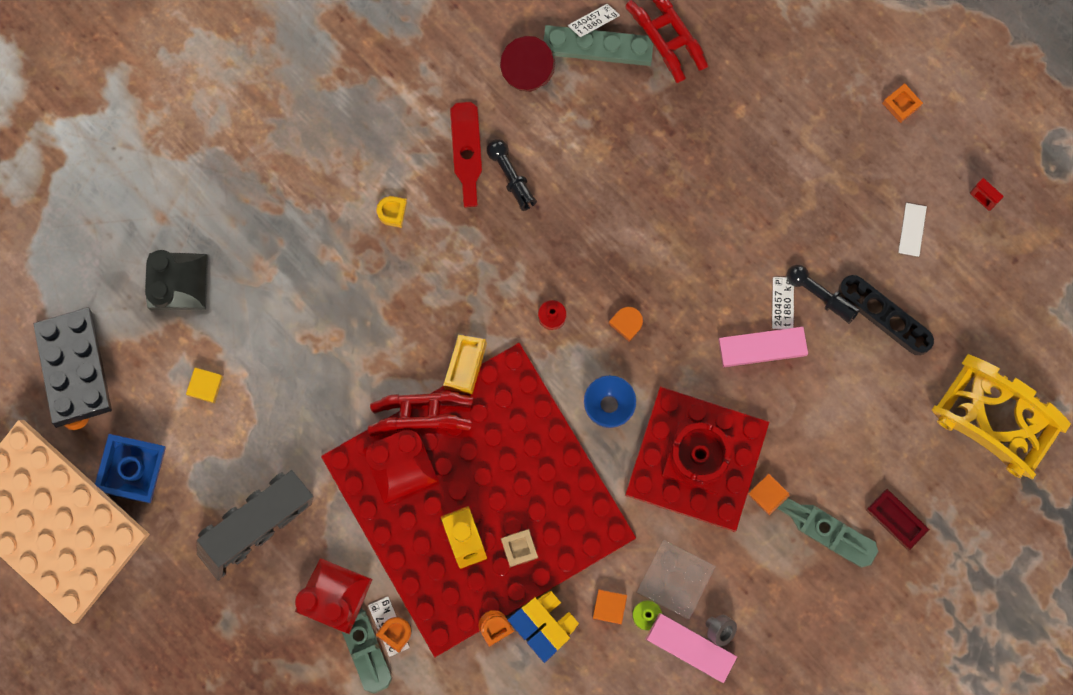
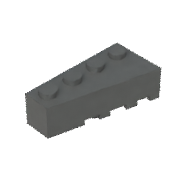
M293 470L287 474L281 472L269 482L270 486L262 492L260 489L256 490L248 496L245 505L239 509L233 507L222 516V522L215 527L211 524L198 534L199 538L196 540L197 556L217 581L226 575L223 569L229 564L236 563L238 565L247 558L246 556L252 550L251 546L254 544L256 547L262 546L275 533L273 528L276 526L279 529L284 528L312 505L314 496Z

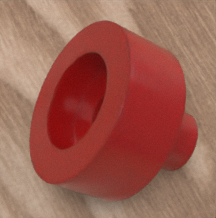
M556 300L544 302L538 311L540 324L548 330L561 328L566 321L564 305Z

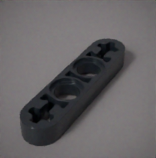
M850 275L840 283L838 290L841 293L840 296L858 307L860 314L910 353L924 355L933 347L934 337L927 328L857 275ZM855 283L858 286L856 291L863 296L865 291L869 295L860 304L858 300L861 296L856 292H853L851 295L848 294V286L846 284L851 286ZM872 299L878 300L882 305V311L877 314L870 312L867 302ZM892 317H899L904 321L905 327L902 331H895L891 328L890 319ZM910 327L914 328V330L910 333L914 337L909 335L905 339L903 335H905L909 331ZM923 336L925 338L923 343L926 347L923 345L919 348L914 345L916 343L915 338Z

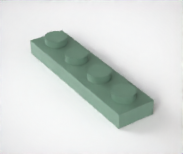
M545 25L544 41L552 50L554 56L651 66L653 43L648 36L593 30L580 37L571 28Z

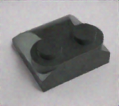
M165 250L149 253L146 262L145 282L147 308L149 310H206L208 255L169 253Z

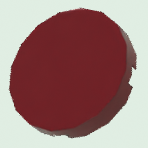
M523 36L514 39L506 46L501 55L500 68L502 76L510 86L519 91L531 92L541 86H545L554 74L556 62L552 50L545 41L534 36Z

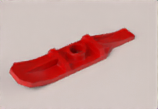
M472 102L456 103L450 108L454 173L462 183L464 208L478 207L476 183L482 173L478 107ZM469 150L473 155L470 159H464L462 153Z

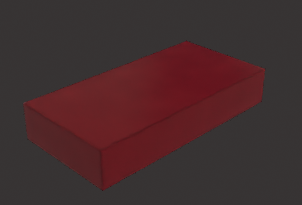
M885 489L866 509L908 551L930 530L888 489Z

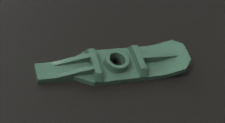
M787 498L777 508L792 518L799 531L861 568L872 565L879 553L875 541L858 533L814 505H800ZM825 522L829 525L830 530L828 533H822L819 530L820 523Z
M360 608L350 634L344 632L342 634L364 690L375 694L388 688L392 677L367 613L364 609ZM356 630L364 632V639L362 641H356L353 638Z

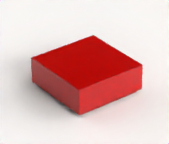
M984 178L969 192L988 211H991L1004 197Z

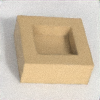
M529 529L501 538L510 567L538 558Z

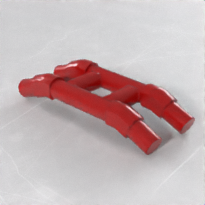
M633 0L627 2L626 10L638 22L640 27L644 29L663 57V61L667 65L668 70L671 71L676 83L686 79L681 69V64L673 52L680 47L686 46L685 48L699 71L708 67L700 44L693 38L669 0H652L663 14L652 21L648 13ZM670 23L679 36L665 42L658 29Z
M452 391L432 394L400 396L399 394L385 396L381 400L370 404L372 413L376 414L385 410L400 408L399 418L388 417L380 420L378 423L369 425L368 433L373 437L382 433L385 434L403 429L440 427V429L448 428L455 430L456 428L469 431L471 419L460 418L452 414H439L440 404L442 406L471 408L473 397L460 395ZM429 405L428 416L411 417L412 406Z

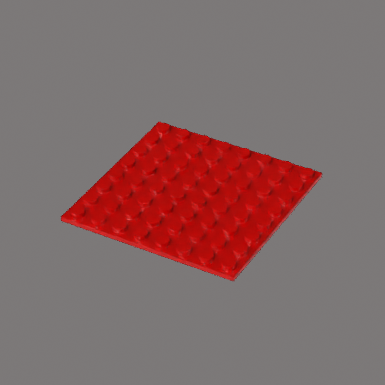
M520 343L481 364L473 394L457 392L460 395L473 397L471 408L442 406L440 404L439 414H452L460 418L471 419L469 431L456 428L455 430L448 428L440 429V427L417 429L439 482L384 504L363 449L376 441L403 430L382 433L371 437L367 429L321 456L434 658L480 632L479 621L485 613L497 610L507 616L529 603L535 597H539L636 539V536ZM442 386L439 389L433 391L432 393H441L442 391L451 390H445L444 386ZM429 405L412 406L411 417L428 416ZM400 411L391 415L390 417L399 418ZM469 506L487 559L460 569L441 516ZM529 529L538 558L510 567L501 538Z

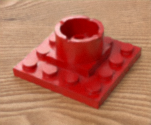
M660 386L625 496L736 532L770 422ZM695 452L703 453L704 459H697Z

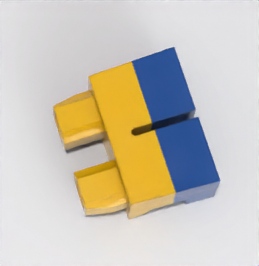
M552 591L544 594L538 600L535 597L507 619L525 641L542 625L546 624L543 629L527 642L543 663L548 661L570 639L569 635L579 625L570 612L558 622L549 614L561 604Z

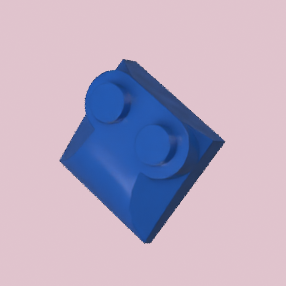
M108 434L95 485L105 494L151 503L166 446Z

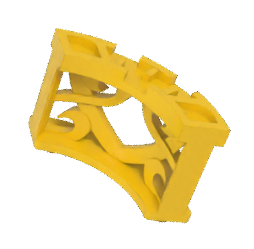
M968 354L962 362L964 365L963 369L937 406L934 405L931 410L938 418L937 423L947 430L952 431V429H955L985 447L1007 466L1006 470L1018 478L1025 476L1034 479L1036 476L1035 469L1059 433H1066L1071 423L1050 402H1047V404L1042 403L1038 397H1034L1037 392L1016 377L1011 382L1008 380V377L1005 375L1003 377L999 374L1000 368ZM973 377L971 392L963 391ZM992 387L1000 392L998 398L986 397L984 394L991 395L990 389ZM959 397L970 399L972 404L963 403L957 407L963 408L966 411V415L963 417L950 412V409ZM1010 398L1016 401L1014 415L1020 430L1009 432L993 431L987 419L984 404L997 405ZM1026 409L1031 412L1032 417L1024 420L1022 416L1023 410ZM976 420L978 427L971 424L970 422ZM1043 429L1039 437L1036 438L1034 434L1040 432ZM1026 438H1028V440L1032 444V447L1028 453V444L1025 440ZM1009 442L1008 448L1002 443ZM1019 447L1022 448L1024 453H1027L1023 460L1018 457L1016 452Z

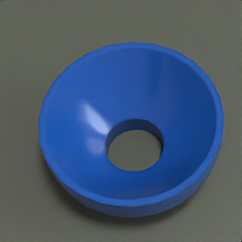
M611 375L602 376L593 381L587 388L584 395V408L588 417L597 425L605 428H615L625 424L632 417L636 408V395L631 385L624 379ZM605 397L616 399L618 408L614 412L607 413L601 408V401Z

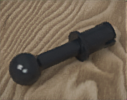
M500 139L492 140L487 146L488 157L493 161H498L509 181L506 189L508 192H512L522 211L530 209L528 203L530 202L534 206L537 200L533 197L526 184V177H519L507 157L509 151L507 144Z
M793 265L788 269L786 277L789 284L794 287L803 286L826 303V311H833L848 324L860 312L858 307L841 297L839 291L833 295L811 279L808 270L804 266Z

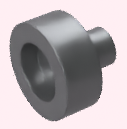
M720 615L716 618L710 617L706 621V627L709 628L707 633L708 639L720 647L727 645L736 634V622L726 615Z

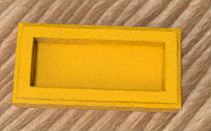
M458 335L443 384L445 390L473 394L487 346L486 339Z

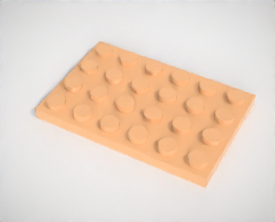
M18 420L0 443V557L72 624L79 623L150 534L25 420Z

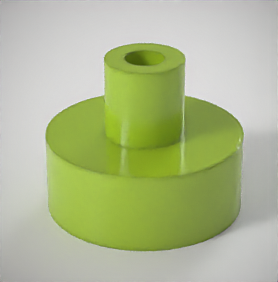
M653 601L640 602L632 613L634 624L641 630L650 631L658 614H662L661 608ZM649 613L650 618H647L645 614Z

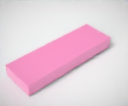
M804 327L723 337L718 340L723 368L808 355Z
M661 613L658 614L645 638L650 643L721 683L725 682L737 659V656Z

